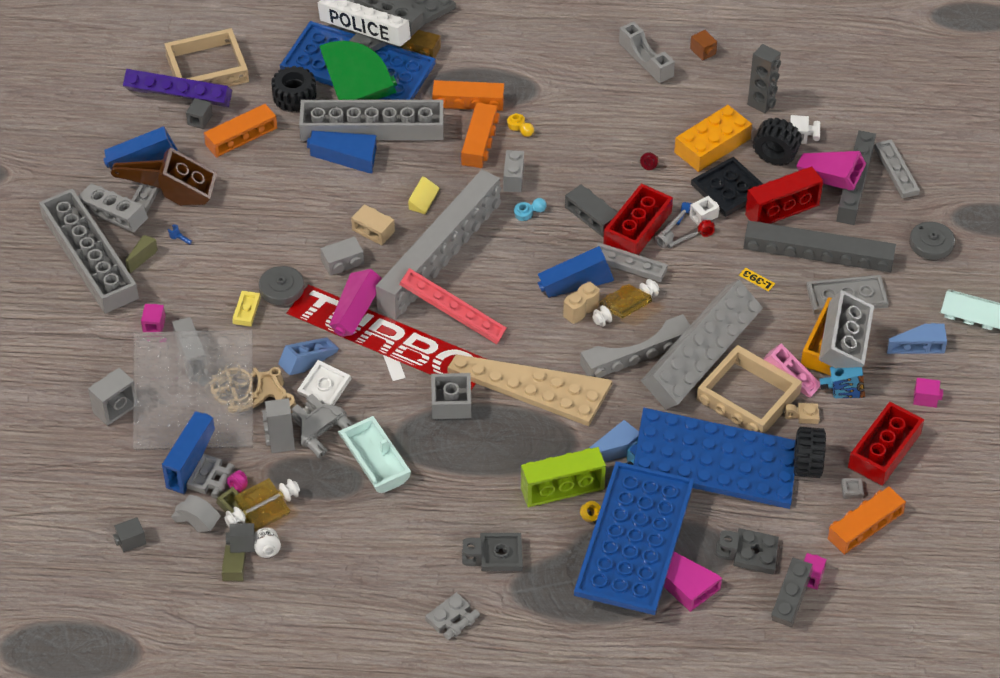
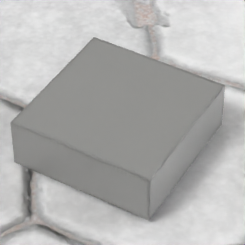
M862 478L841 479L843 499L863 498Z

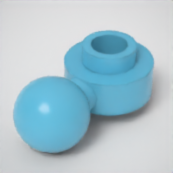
M542 198L535 199L531 205L527 202L518 203L514 208L515 217L520 221H527L533 216L534 211L543 212L547 207V203Z

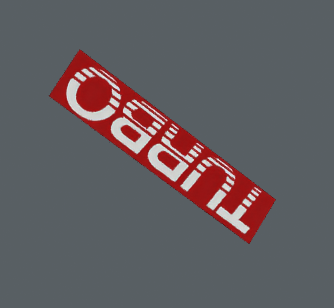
M308 284L302 296L294 302L286 314L337 335L329 324L340 297ZM369 309L366 311L354 334L343 336L347 340L430 375L448 373V366L456 354L486 359ZM471 382V390L476 383Z

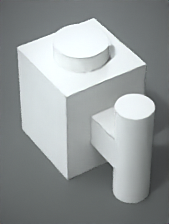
M791 115L790 122L801 133V144H807L808 135L813 136L814 141L820 140L819 121H814L813 125H809V116Z

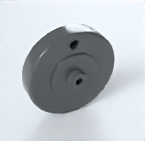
M923 222L912 229L909 244L917 255L926 259L938 260L947 257L953 251L955 237L953 232L941 223Z
M273 267L265 271L260 277L259 292L262 298L271 304H290L302 296L304 292V279L301 273L292 267Z

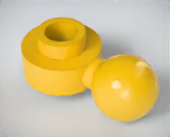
M515 113L508 117L507 123L510 130H520L524 137L533 135L534 127L530 123H525L523 115Z
M588 501L581 506L580 515L586 522H594L598 518L601 506L595 501ZM588 509L591 511V515L587 513Z

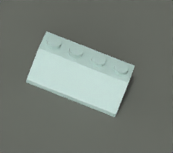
M950 289L946 291L941 313L945 314V318L955 320L957 317L963 319V323L974 325V322L982 324L981 328L993 330V327L1000 329V303Z

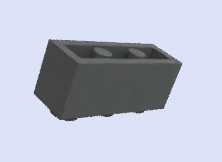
M582 184L565 195V208L600 236L604 237V229L618 213L617 210L612 209L603 199L598 198L590 189L585 188Z
M794 557L792 558L771 614L772 621L793 627L813 572V564Z

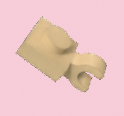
M798 403V407L793 404H786V411H784L785 419H799V423L818 424V404Z

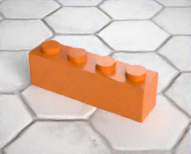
M434 80L432 100H443L444 108L474 110L477 102L497 105V111H503L504 83Z
M476 102L461 152V165L483 168L484 161H488V149H491L493 142L491 137L495 136V124H498L500 119V113H497V105Z
M266 104L258 106L204 132L205 145L217 158L277 129L276 115Z
M889 486L883 491L879 490L873 498L863 501L854 511L847 512L844 518L834 521L829 527L828 540L845 555L902 515L906 501Z

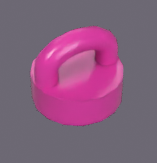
M238 470L227 478V483L230 488L234 487L238 493H241L246 489L248 479L243 471Z

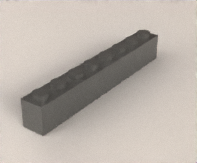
M748 220L743 249L891 272L896 244Z

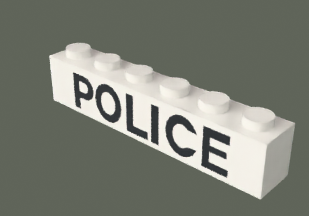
M320 0L317 2L320 21L397 46H401L411 39L409 20L347 0Z

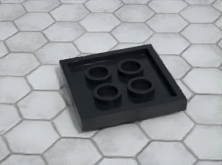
M731 157L691 179V185L703 197L709 196L713 201L717 202L719 212L725 217L746 206L748 189L763 184L735 157Z

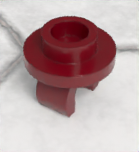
M651 152L644 153L640 158L641 166L646 170L655 169L658 165V156Z

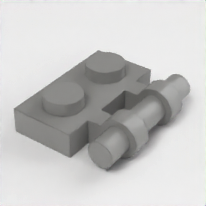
M203 454L186 484L187 489L206 494L208 489H212L211 496L217 499L226 489L227 478L233 473L235 466L228 463L226 468L222 467V459ZM216 475L221 476L218 481L214 480Z
M456 592L425 616V620L438 633L446 629L447 631L443 635L449 640L453 636L457 637L461 634V630L466 626L474 624L475 619L480 616V613L476 609L469 613L470 604ZM460 618L461 620L455 624L454 622Z

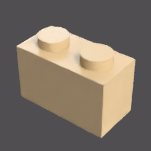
M365 204L351 218L353 231L380 245H383L395 232L394 219Z

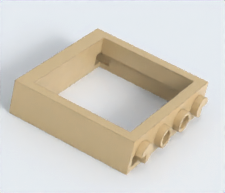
M232 28L164 43L166 57L174 77L182 78L175 56L231 44L239 67L187 79L226 85L228 87L249 82L248 69Z
M737 345L698 387L697 400L747 430L766 433L784 413L786 404H792L800 395L802 381ZM734 364L739 365L785 392L762 419L711 390Z

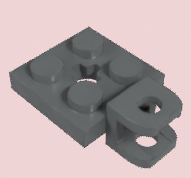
M741 528L738 529V532L724 530L721 531L720 540L717 541L715 555L731 561L734 559L733 566L774 574L779 537ZM756 548L760 552L758 554H755V551L751 549Z
M480 533V538H465L463 540V565L481 566V571H523L521 533ZM499 549H503V552L506 554L500 555L497 552H499Z

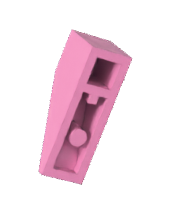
M782 343L770 350L763 358V360L802 381L801 393L809 398L820 387V382Z

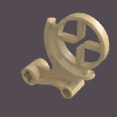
M273 367L267 372H258L256 368H253V373L251 374L240 368H229L218 373L212 380L211 392L213 398L217 403L228 406L229 414L242 413L254 409L268 397H274L275 400L289 398L291 413H293L292 408L296 406L293 395L286 393V390L282 387L284 380L279 367ZM231 375H242L247 378L236 382V389L250 385L248 391L239 398L236 389L233 387ZM227 376L229 385L215 389L218 382ZM254 377H256V378L258 379V385H257V389H256L255 392H254V382H253V379H252V378H254ZM230 387H232L233 400L222 399L218 396L230 392Z

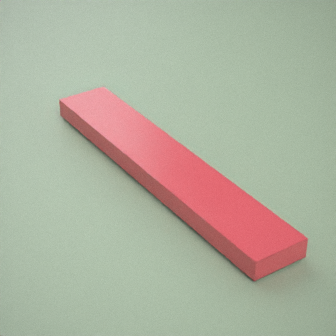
M410 268L399 284L495 344H498L507 327Z

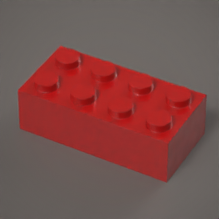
M811 166L765 184L748 189L745 215L750 221L772 224L820 206L823 180Z
M641 183L604 229L603 244L639 255L672 213L673 197Z
M889 401L850 453L848 468L883 486L921 435L924 419Z

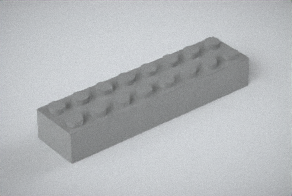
M301 100L300 140L307 141L308 138H311L312 131L376 135V140H443V100Z
M73 188L39 202L42 218L104 313L139 299L137 284Z
M740 280L726 285L642 378L641 382L665 410L678 405L763 307Z

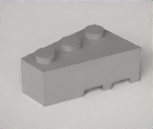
M289 398L265 401L266 409L262 410L266 446L271 447V453L295 450Z

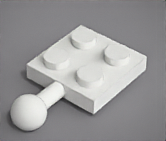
M317 360L297 391L299 395L306 398L313 394L321 403L335 405L351 381V376ZM306 406L302 408L307 414L311 413Z

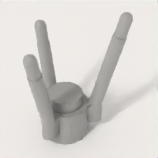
M683 210L655 236V241L661 248L666 246L672 248L674 245L700 234V232L696 231L673 241L674 234L671 228L682 218L686 210Z

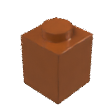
M703 30L691 36L690 49L703 61L716 54L718 41L706 30Z

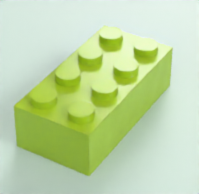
M599 447L587 448L583 451L566 453L565 455L549 457L544 460L521 465V490L527 507L604 490L606 465Z

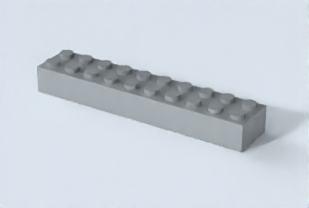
M481 170L376 285L378 311L396 320L401 314L405 313L411 302H415L418 296L399 285L408 269L414 270L430 281L438 276L439 271L447 266L452 256L459 252L461 246L469 241L470 236L477 232L481 224L489 219L494 209L500 206L501 187L499 177Z

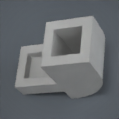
M189 495L184 502L179 503L171 516L176 523L188 521L197 532L211 531L221 517L211 504L194 495Z

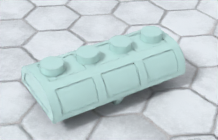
M374 416L338 431L340 437L377 492L384 493L404 484L411 475L410 469Z

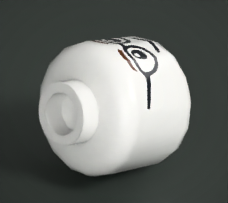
M269 527L261 528L254 533V549L257 555L263 558H270L279 552L281 543L274 529Z

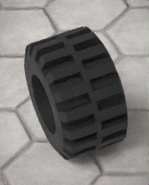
M301 66L285 67V69L278 70L279 73L274 74L271 80L272 96L278 108L281 107L282 110H288V112H300L301 100H316L315 77L308 69H303Z
M768 118V120H764L761 123L753 139L752 146L755 149L754 152L759 155L760 159H764L765 162L772 163V165L778 164L779 166L787 165L794 160L802 142L801 133L796 126L794 127L791 122H787L785 119Z
M802 426L798 428L794 451L795 476L820 478L822 476L826 450V432L824 428Z

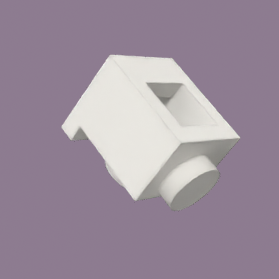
M709 196L690 205L689 217L697 226L700 222L713 220L719 215V205Z

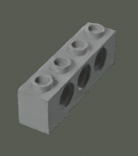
M91 183L78 196L90 214L131 232H135L148 219L145 207L140 202L131 201L128 197H122L114 191L110 192L102 186H96Z

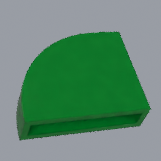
M334 41L319 46L338 100H378L397 93L395 89L397 82L394 75L390 76L383 60L369 47L352 41Z

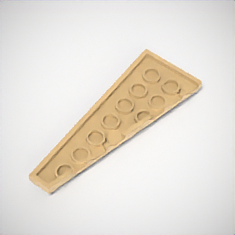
M458 354L455 355L448 366V373H470L471 382L586 426H589L612 386V380Z

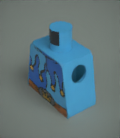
M831 366V377L819 378L821 390L833 389V397L836 399L865 398L862 367L834 368Z

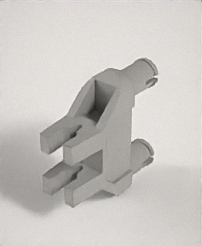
M311 394L306 398L308 402L305 403V406L311 413L307 414L297 404L292 408L293 413H291V416L301 427V445L309 447L317 458H321V454L324 456L328 449L317 438L334 425L345 429L354 424L346 417L347 414L343 408L323 404Z

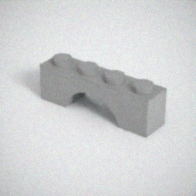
M634 21L620 27L619 44L659 83L674 77L675 61L665 51L656 54L648 45L644 31Z

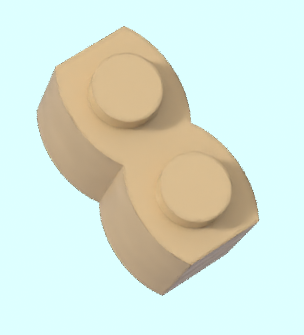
M591 282L581 285L577 292L565 298L563 317L572 324L580 322L587 313L593 312L598 307L600 289Z

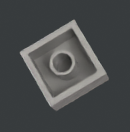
M120 367L88 388L93 413L107 426L138 406L134 380Z
M470 373L431 374L432 419L471 418Z

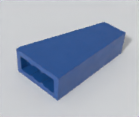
M163 126L105 149L106 157L104 158V163L107 168L112 170L114 163L163 160L165 152L170 147L178 151V148Z
M312 131L311 138L307 139V148L310 149L312 157L366 173H372L377 140L376 135Z
M600 246L538 273L541 281L537 283L541 292L546 291L548 298L578 291L579 287L587 282L597 286L612 282L614 278Z
M195 411L162 463L167 489L185 494L187 490L186 484L203 456L215 430L214 420L210 415Z

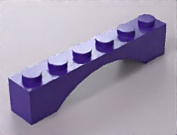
M126 69L123 86L130 91L166 94L193 100L196 98L211 102L212 105L229 107L233 91L226 85Z

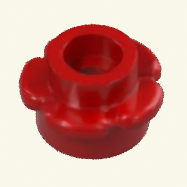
M704 220L697 227L698 232L703 237H709L715 232V225L711 220Z

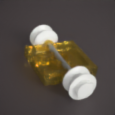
M648 279L646 284H640V289L628 284L622 286L614 293L606 295L605 298L599 301L600 311L597 309L593 311L592 317L594 322L604 327L605 321L608 323L612 322L613 314L623 319L651 303L652 295L658 296L659 294L658 284Z
M270 478L235 495L234 500L239 508L234 507L233 513L226 511V516L224 517L228 526L230 524H244L247 519L249 523H254L256 532L288 515L290 509L283 499L291 501L292 495L294 497L299 496L300 488L297 482L288 479L287 485L280 483L279 491H277Z

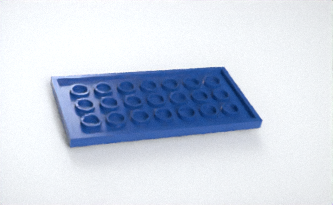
M310 21L280 64V69L301 66L303 69H308L314 74L315 81L333 86L319 46L334 41H349L355 34ZM389 44L376 50L375 52L385 63L390 76L394 75L397 86H395L397 93L378 100H413L436 64V58Z
M643 407L633 465L694 479V489L789 509L792 501L795 475L794 451L796 440Z
M616 461L574 589V596L655 615L692 493L694 479Z

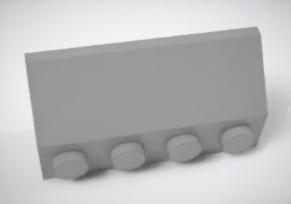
M840 290L829 301L819 361L834 368L863 367L865 365L874 310L873 305L843 290Z

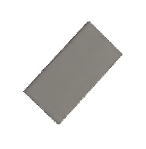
M881 275L809 281L806 284L813 314H820L828 297L833 298L840 290L873 305L874 309L888 308L889 305Z

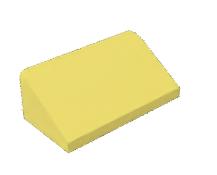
M422 176L409 198V210L426 215L440 188Z

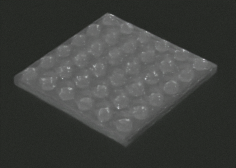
M252 330L134 333V450L172 449L195 411L206 413L213 417L215 430L206 449L253 448Z

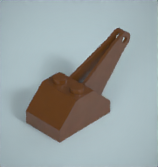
M170 147L165 152L163 160L114 163L111 175L115 178L161 188L165 198L182 206L205 205L211 198L217 172Z

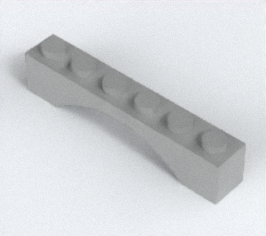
M683 314L666 320L663 327L654 336L640 344L623 348L596 346L581 352L580 365L587 376L602 378L607 374L618 372L628 366L636 365L639 362L666 353L688 329L690 324Z

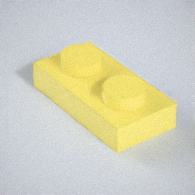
M241 291L232 319L233 324L252 327L261 299L260 293Z

